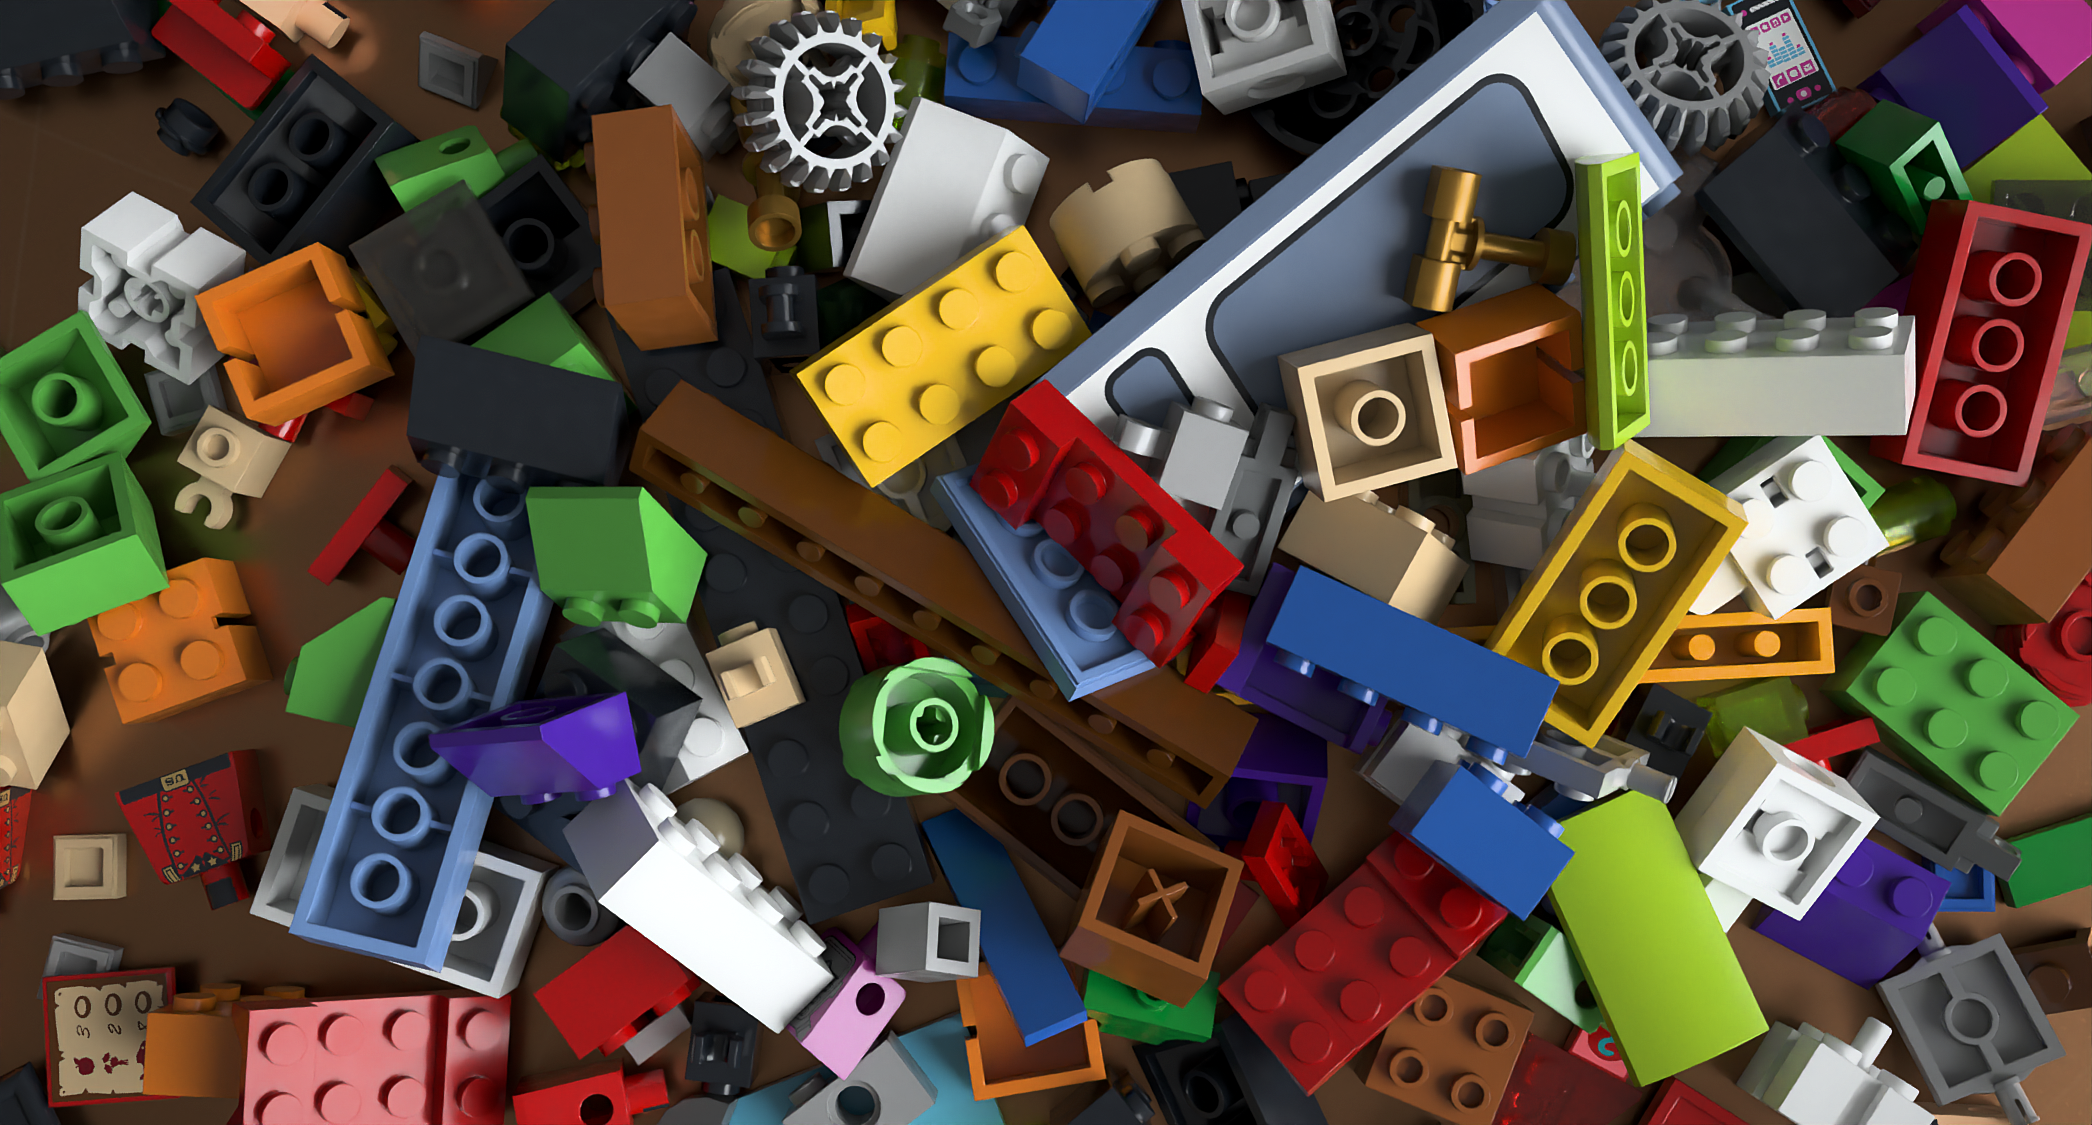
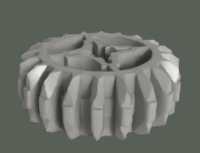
M1641 0L1636 3L1635 8L1625 6L1617 14L1615 21L1611 22L1609 28H1605L1598 43L1599 51L1668 151L1671 152L1675 149L1676 145H1681L1690 158L1696 152H1699L1703 145L1715 152L1720 146L1725 144L1727 138L1735 140L1737 136L1741 135L1751 118L1754 119L1764 103L1762 98L1769 86L1771 73L1765 70L1768 64L1769 51L1756 47L1759 43V30H1742L1743 12L1731 16L1721 12V0H1717L1710 6L1700 3L1699 0ZM1641 51L1647 58L1646 68L1642 70L1639 69L1635 54ZM1716 76L1720 77L1723 84L1724 94L1721 96L1714 88L1717 81Z
M832 10L820 11L816 16L810 11L794 13L790 22L786 19L772 22L768 26L770 38L767 36L755 37L749 43L757 60H742L736 66L749 79L748 86L735 87L731 92L738 100H746L747 112L739 113L733 122L738 126H751L753 134L747 138L743 147L749 152L765 150L759 166L760 169H763L766 173L780 171V183L788 187H799L800 184H803V188L809 193H823L827 187L831 191H846L848 188H851L852 180L854 182H866L873 178L871 165L883 166L886 162L891 161L883 143H897L900 139L904 138L892 126L893 118L904 117L909 112L902 105L895 104L894 92H900L907 83L901 79H891L888 73L898 58L892 56V54L877 55L883 36H879L874 32L862 35L861 20L851 17L840 21L839 14ZM813 47L829 53L837 60L832 67L822 68L819 72L814 66L805 67L798 58L805 51ZM783 96L786 103L785 113L783 108ZM824 133L827 137L836 136L843 144L830 155L821 157L804 147L810 138H819Z

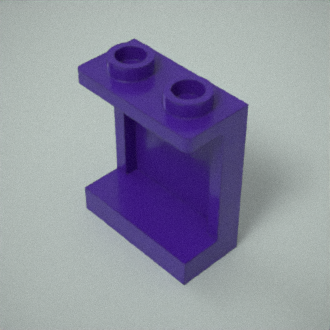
M1276 562L1268 564L1257 597H1251L1239 654L1215 685L1352 753L1361 755L1366 744L1375 748L1382 739L1391 720L1392 712L1384 708L1388 699L1379 696L1375 707H1372L1337 691L1336 689L1341 678L1316 667L1312 677L1309 678L1273 661L1278 649L1267 645L1266 639L1295 578L1296 572Z

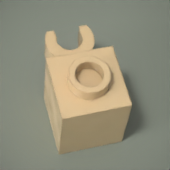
M208 405L177 462L201 474L198 482L185 486L179 492L175 501V509L183 513L192 514L198 501L203 497H207L211 502L212 509L206 517L204 525L212 529H222L229 522L233 513V502L231 499L233 492L262 498L292 443L257 427L258 424L238 413Z
M755 621L743 624L717 636L722 647L705 654L736 729L747 727L806 702L779 634L774 628H766L759 631Z

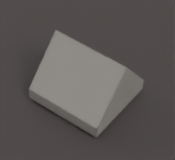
M423 31L419 36L418 86L476 109L483 98L498 59L441 36Z

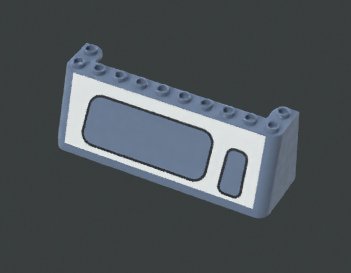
M1500 0L1024 392L1047 379L1110 440L1120 414L1128 415L1162 428L1171 400L1192 406L1195 396L1204 397L1233 408L1234 411L1231 419L1250 432L1260 402L1288 409L1277 356L1407 322L1415 325L1417 322L1447 313L1414 307L1403 301L1412 254H1424L1432 217L1422 213L1432 164L1468 170L1482 175L1473 215L1483 218L1485 232L1534 240L1537 232L1543 227L1569 231L1576 238L1575 261L1579 259L1575 159L1587 155L1639 152L1642 223L1681 193L1673 181L1680 177L1683 171L1565 0ZM1479 259L1477 266L1472 271L1461 270L1452 311L1537 282L1531 281L1528 267ZM1571 273L1563 286L1540 284L1552 293L1557 294L1573 281L1576 276ZM1292 430V431H1291V434H1290V437H1289V440H1288V443H1287V446H1288V447L1295 448V450H1296V445H1295V440H1294V435H1293V430ZM1120 448L1146 473L1151 460L1150 456H1144ZM1298 454L1294 467L1299 470L1286 512L1302 501L1309 491L1303 483ZM1169 494L1204 527L1210 509L1209 506Z

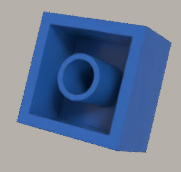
M1461 758L1457 764L1435 760L1388 824L1492 904L1525 921L1575 854L1573 850L1558 840L1565 829L1550 816L1531 804L1527 807L1517 800H1514L1511 804L1504 799L1502 795L1508 788V785L1474 761L1470 764Z

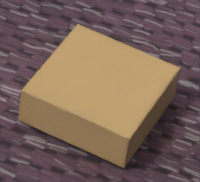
M127 833L61 834L53 836V900L118 899L127 896Z

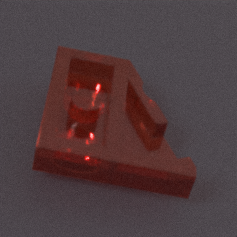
M1528 1031L1492 1125H1607L1637 1103L1643 1092Z

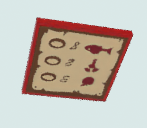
M175 967L42 977L48 1108L181 1097L142 1094L147 1014L173 1003L174 995H176Z

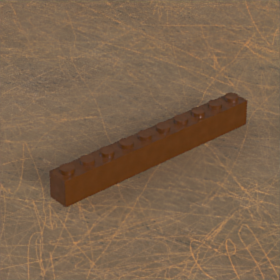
M682 379L639 429L629 470L1206 810L1231 778L1259 719L1237 707L1230 699L1219 696L1212 691L1205 694L1183 683L1185 675L1181 674L1172 665L1166 663L1160 669L1158 667L1152 668L1068 702L968 548L952 539L941 529L921 521L894 505L885 496L865 488L838 472L829 463L816 459L779 437L773 430L758 425L724 405L715 396L702 392Z

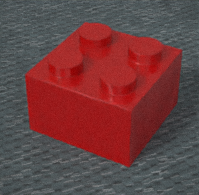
M628 924L533 993V995L580 1060L597 1047L604 1057L608 1056L650 1023L644 1014L647 1010L652 1008L660 1018L690 996L691 992L701 986L702 983L696 976V973Z

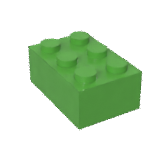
M1928 591L1899 593L1890 633L1886 636L1864 633L1836 667L1835 673H1832L1819 688L1823 695L1848 715L1872 716L1880 741L1923 777L1982 809L1987 815L1997 817L2002 814L2080 717L2073 709Z

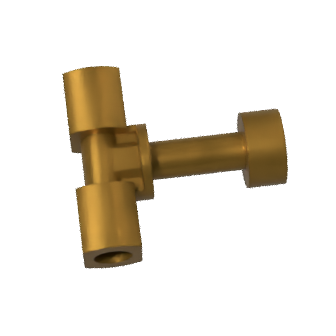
M731 95L730 105L735 119L739 113L747 112L746 100H738ZM736 124L740 140L744 145L747 138L753 134L752 127L738 126ZM765 150L748 152L742 161V172L745 179L754 185L757 199L751 203L747 210L750 241L756 247L765 251L777 252L789 249L799 241L802 234L800 212L796 204L800 197V186H785L783 183H780V171L766 173L763 169L759 168Z
M1432 164L1422 213L1432 217L1424 254H1412L1403 301L1418 308L1452 312L1461 270L1472 271L1477 266L1479 259L1528 267L1531 281L1563 286L1569 279L1575 263L1577 249L1575 235L1569 231L1545 227L1537 232L1534 240L1485 232L1483 218L1473 215L1482 175L1468 170Z

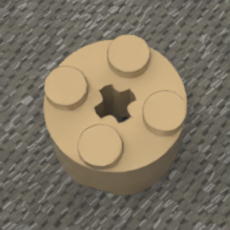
M1156 159L1134 160L1108 170L1107 172L1113 182L1095 192L1092 191L1088 182L1071 193L1057 207L1050 218V227L1055 235V241L1094 308L1105 306L1132 291H1135L1138 297L1168 274V271L1174 268L1175 264L1185 260L1207 242L1169 174L1165 172L1161 163Z

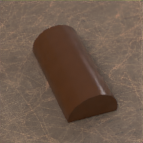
M1008 694L993 714L994 739L988 759L979 770L974 771L962 782L961 786L952 791L938 793L1077 903L1099 843L1120 809L1212 849L1220 850L1217 844L1065 726Z

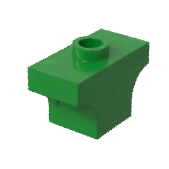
M1084 967L1080 998L1087 1010V1016L1097 1020L1099 1032L1154 1045L1174 1039L1204 1043L1212 1035L1218 994L1217 988L1219 987L1221 973L1210 971L1207 981L1184 1008H1180Z

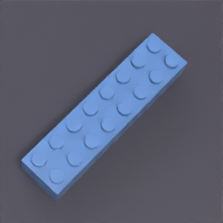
M461 473L458 478L437 477L288 933L308 942L441 973L494 797L486 794L433 751L430 747L428 735L516 701H522L525 698L554 603L540 589L525 499L528 490L525 489V492L522 494L506 493L492 487L485 479Z

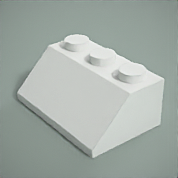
M913 97L908 109L909 112L906 114L899 132L904 138L895 143L890 155L891 161L887 162L843 276L886 301L893 303L1006 227L1025 225L1050 158L1008 129L925 98Z
M691 611L689 612L686 624L657 623L655 628L646 629L632 626L626 622L602 621L601 625L597 627L577 624L559 636L563 642L605 628L703 698L662 789V793L665 796L752 752L744 727L736 729L705 655L711 651Z

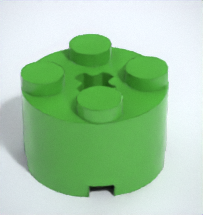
M927 657L876 669L856 679L843 704L839 721L843 765L847 773L853 778L861 780L869 788L884 795L894 797L943 793L954 790L961 786L962 782L974 771L979 770L990 754L994 739V716L987 696L980 695L975 685L969 679L973 676L964 667L943 658Z

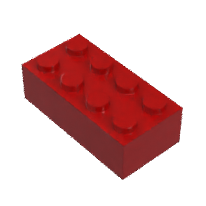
M1932 199L1903 316L1915 315L1916 393L1906 435H1872L1868 451L1869 455L1904 465L2027 487L2092 243L2091 224L1972 200Z

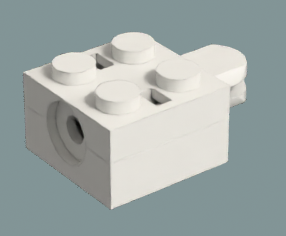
M1181 0L1202 95L1224 115L1347 75L1330 0Z
M1778 436L1707 483L1742 504L1749 524L1689 611L1698 615L1710 614L1737 595H1740L1748 609L1777 620L1890 545L1821 436Z
M1744 726L1677 815L1674 824L1726 933L1752 898L1800 921L1879 820L1880 816L1844 778Z

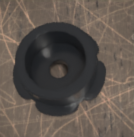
M175 98L167 109L159 107L156 110L155 117L159 120L158 124L160 126L157 130V135L171 150L186 157L190 156L192 152L204 155L206 152L211 151L212 145L210 141L219 130L215 122L199 107L185 99Z

